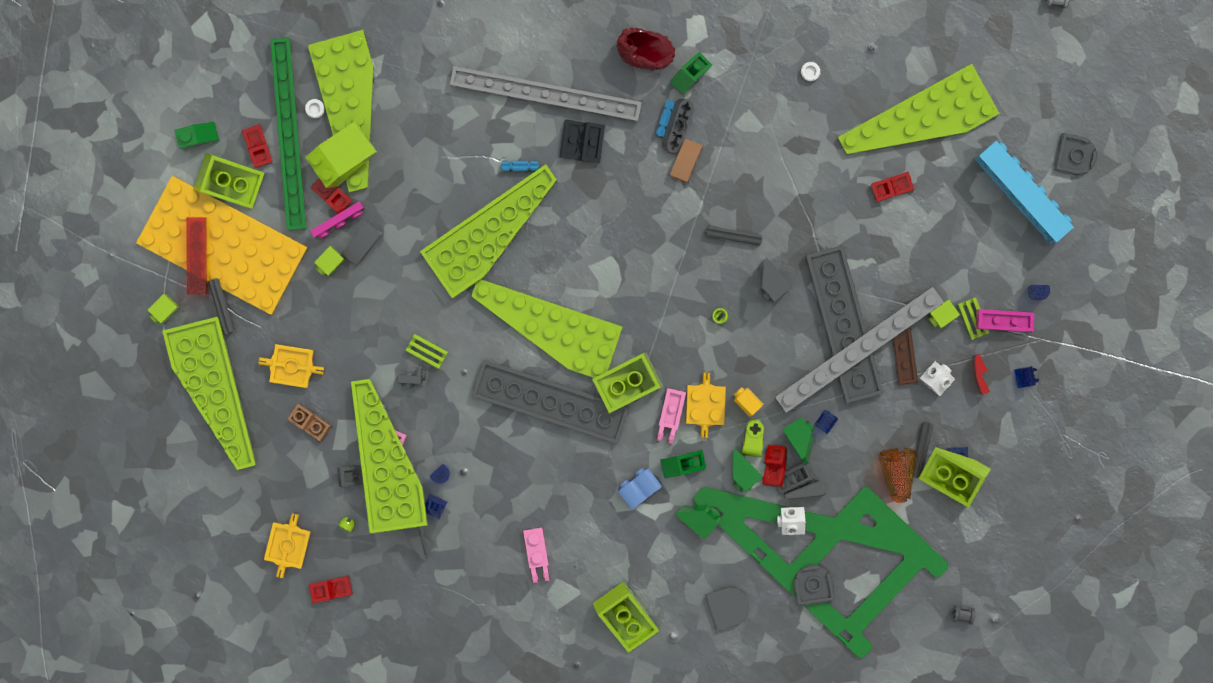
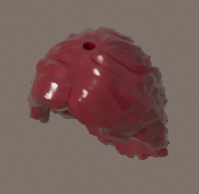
M634 27L626 28L617 39L616 46L620 57L625 63L636 68L650 69L651 71L665 69L673 62L675 57V48L672 42L668 40V37L653 31Z

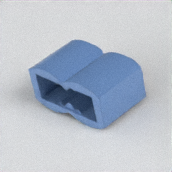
M642 467L634 474L636 478L630 482L627 479L619 485L620 490L618 493L631 510L662 487L649 468L644 470Z

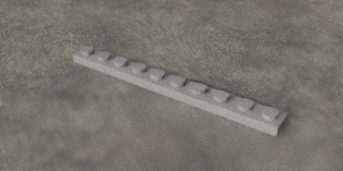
M453 66L450 86L637 122L642 104L639 101Z
M931 287L778 394L775 398L787 413L943 304V300L934 287Z

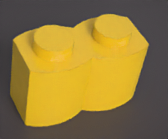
M741 387L733 394L735 396L733 401L749 417L754 415L764 405L748 387L745 389Z

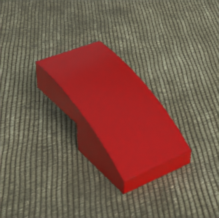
M258 124L243 129L242 133L254 168L273 162L261 125Z
M909 171L871 184L877 202L915 190Z
M320 178L310 187L338 214L352 202L340 188H326Z
M976 354L973 356V374L980 395H985L990 390L981 374L988 370L980 354Z
M768 445L764 460L766 464L762 481L764 486L782 488L787 461L786 446Z
M349 576L309 584L312 603L353 595Z

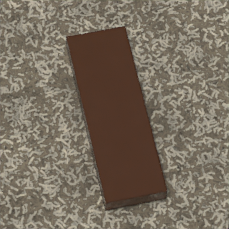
M910 326L892 339L898 385L918 383Z

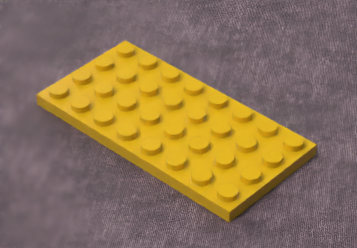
M171 176L136 243L206 281L218 278L223 290L272 315L308 247L214 197L193 189V186Z

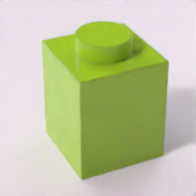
M329 246L314 262L317 265L315 269L323 276L325 274L331 276L346 259L332 246Z
M163 294L148 309L151 313L149 317L155 323L165 324L180 307L167 294Z
M948 299L928 313L930 316L928 320L934 328L937 326L940 329L960 314Z

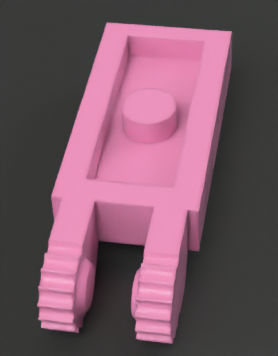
M667 388L659 422L660 428L657 441L663 439L664 427L672 428L668 443L673 444L686 392Z
M543 528L523 530L533 583H538L536 567L542 566L545 581H550Z

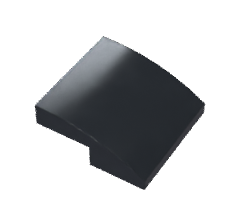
M566 119L564 121L559 158L600 163L605 125Z

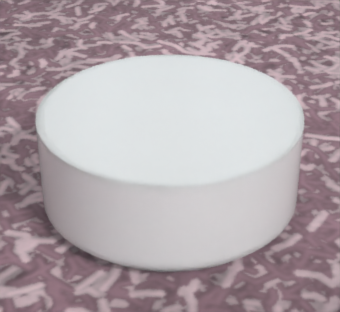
M807 62L801 68V76L806 81H815L820 75V68L814 62Z
M312 99L307 102L305 111L309 117L318 119L323 116L325 106L320 100Z

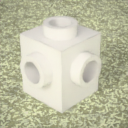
M936 361L920 377L925 385L939 396L955 380L950 374L952 370L944 363L939 365Z
M804 507L781 508V516H777V526L781 527L782 535L805 534Z

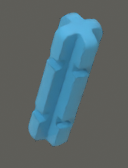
M667 100L665 103V110L662 112L658 124L659 127H657L655 133L664 138L675 104L671 100Z
M502 161L501 169L503 172H510V170L513 172H528V170H531L533 172L539 169V162Z

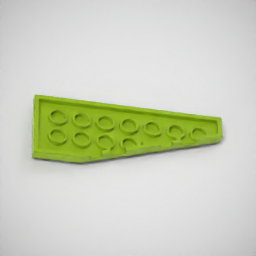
M364 30L308 45L332 134L335 135L356 121L370 141L374 66ZM369 160L346 179L349 193L368 188Z
M970 64L837 137L847 155L966 133L1000 113L973 64Z
M546 164L420 251L452 299L487 275L557 182V179Z
M480 280L475 284L472 293L474 299L567 369L593 378L608 371L623 328L622 326L484 280Z
M214 317L163 330L171 368L225 449L235 468L239 470L257 465L219 318Z
M370 379L352 381L351 387L370 534L428 526L422 484Z

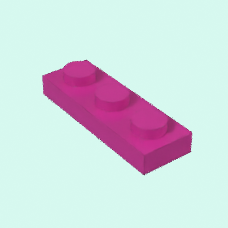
M359 201L310 232L314 238L319 237L322 239L330 234L329 230L332 228L339 229L344 226L347 219L351 217L356 219L363 214L362 210L365 208Z
M978 309L976 329L1034 332V313Z

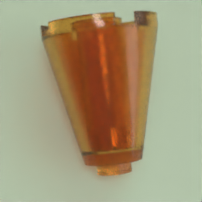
M898 448L881 451L880 455L878 454L891 498L896 500L897 503L906 502L911 497L917 458L916 450L911 448H904V451H898Z

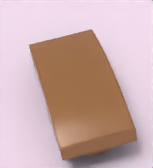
M685 139L670 177L688 183L703 145Z
M297 404L288 417L290 422L320 442L323 441L332 428L330 424L300 404Z

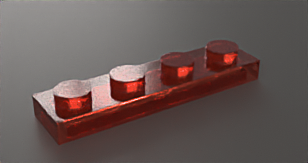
M186 217L187 295H207V218Z

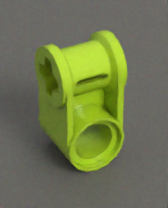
M753 419L747 423L742 455L761 457L764 426L759 420ZM756 423L760 430L753 433L750 427H753Z

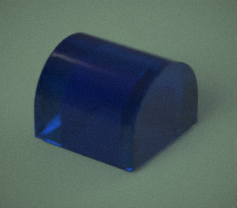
M1049 285L1028 286V295L1032 300H1044L1050 294Z
M824 410L814 426L828 435L838 421V418L829 411Z
M443 463L430 475V478L435 483L442 484L448 481L451 471Z

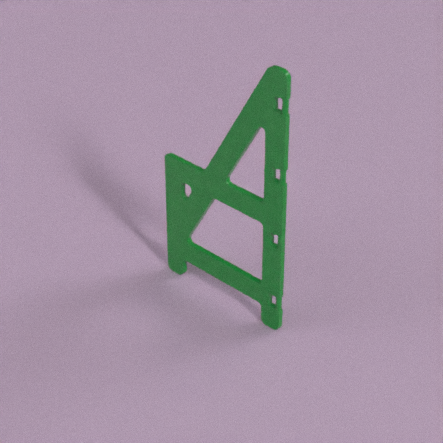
M708 487L701 488L694 496V502L698 506L708 505L710 508L716 506L723 513L718 525L795 598L794 579L798 571L807 565H817L840 540L903 554V560L848 618H844L828 602L803 605L859 658L865 657L872 649V644L862 635V631L922 568H926L935 577H940L948 569V563L868 487H863L835 517L805 511V531L815 533L816 537L791 564H787L744 523V519L750 517L777 524V516H781V508L789 507ZM865 514H869L876 521V525L874 527L862 525L860 519ZM758 547L766 554L763 560L753 552ZM844 629L853 636L849 642L840 634Z

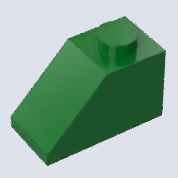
M698 52L669 82L684 95L709 70L712 64Z
M215 122L194 124L174 130L179 149L181 150L219 141Z
M801 417L782 430L803 464L807 465L815 439L812 432L815 430L809 421L805 422Z
M734 449L732 451V478L735 481L733 485L740 492L742 490L748 492L763 476Z
M703 450L660 459L664 478L681 476L707 469Z
M708 505L681 506L675 514L704 540L722 519L719 512Z

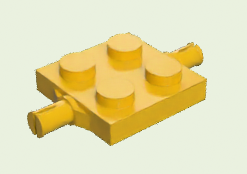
M275 344L274 354L271 359L259 358L260 361H266V363L259 362V365L270 367L269 382L308 388L312 373L323 375L324 372L317 370L324 371L325 367L313 366L314 350Z
M703 372L702 384L696 386L687 385L685 424L701 426L700 438H708V426L724 425L726 387L710 384L711 373Z
M291 513L289 524L273 522L264 560L278 565L276 577L284 578L286 567L302 569L311 531L296 526L299 514Z

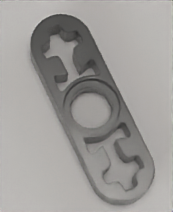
M678 99L674 104L662 141V147L666 152L676 153L681 149L693 112V103L688 99ZM679 120L681 128L676 131L674 125Z

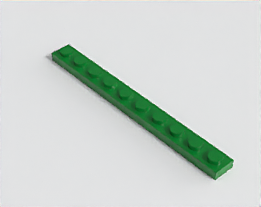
M290 38L270 39L287 230L307 229Z

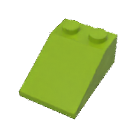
M355 121L318 145L305 158L325 187L333 188L342 184L375 155L377 151Z
M205 153L193 189L252 209L264 172Z
M646 352L592 379L609 413L663 387Z
M935 447L918 479L969 508L991 469L974 459Z
M624 581L593 603L598 616L628 653L659 632L658 627Z

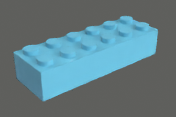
M996 140L991 143L974 160L1049 244L1057 243L1074 228L1071 224L1073 221L1067 214L1063 215L1058 210L1060 207L1053 199L1050 201L1047 198L1045 189L1041 185L1037 186L1032 181L1034 177L1027 170L1025 172L1022 170L1020 161L1015 156L1011 157L1007 153L1008 148L1002 142L998 143Z

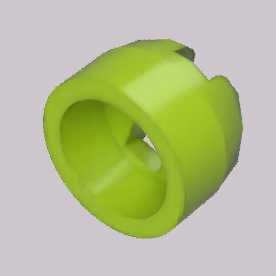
M718 308L713 312V320L717 324H724L728 320V313L726 310ZM724 313L725 316L720 321H718L717 319H719L721 315Z
M349 517L342 518L338 526L351 533L355 526L354 520L352 519L349 523L347 522Z

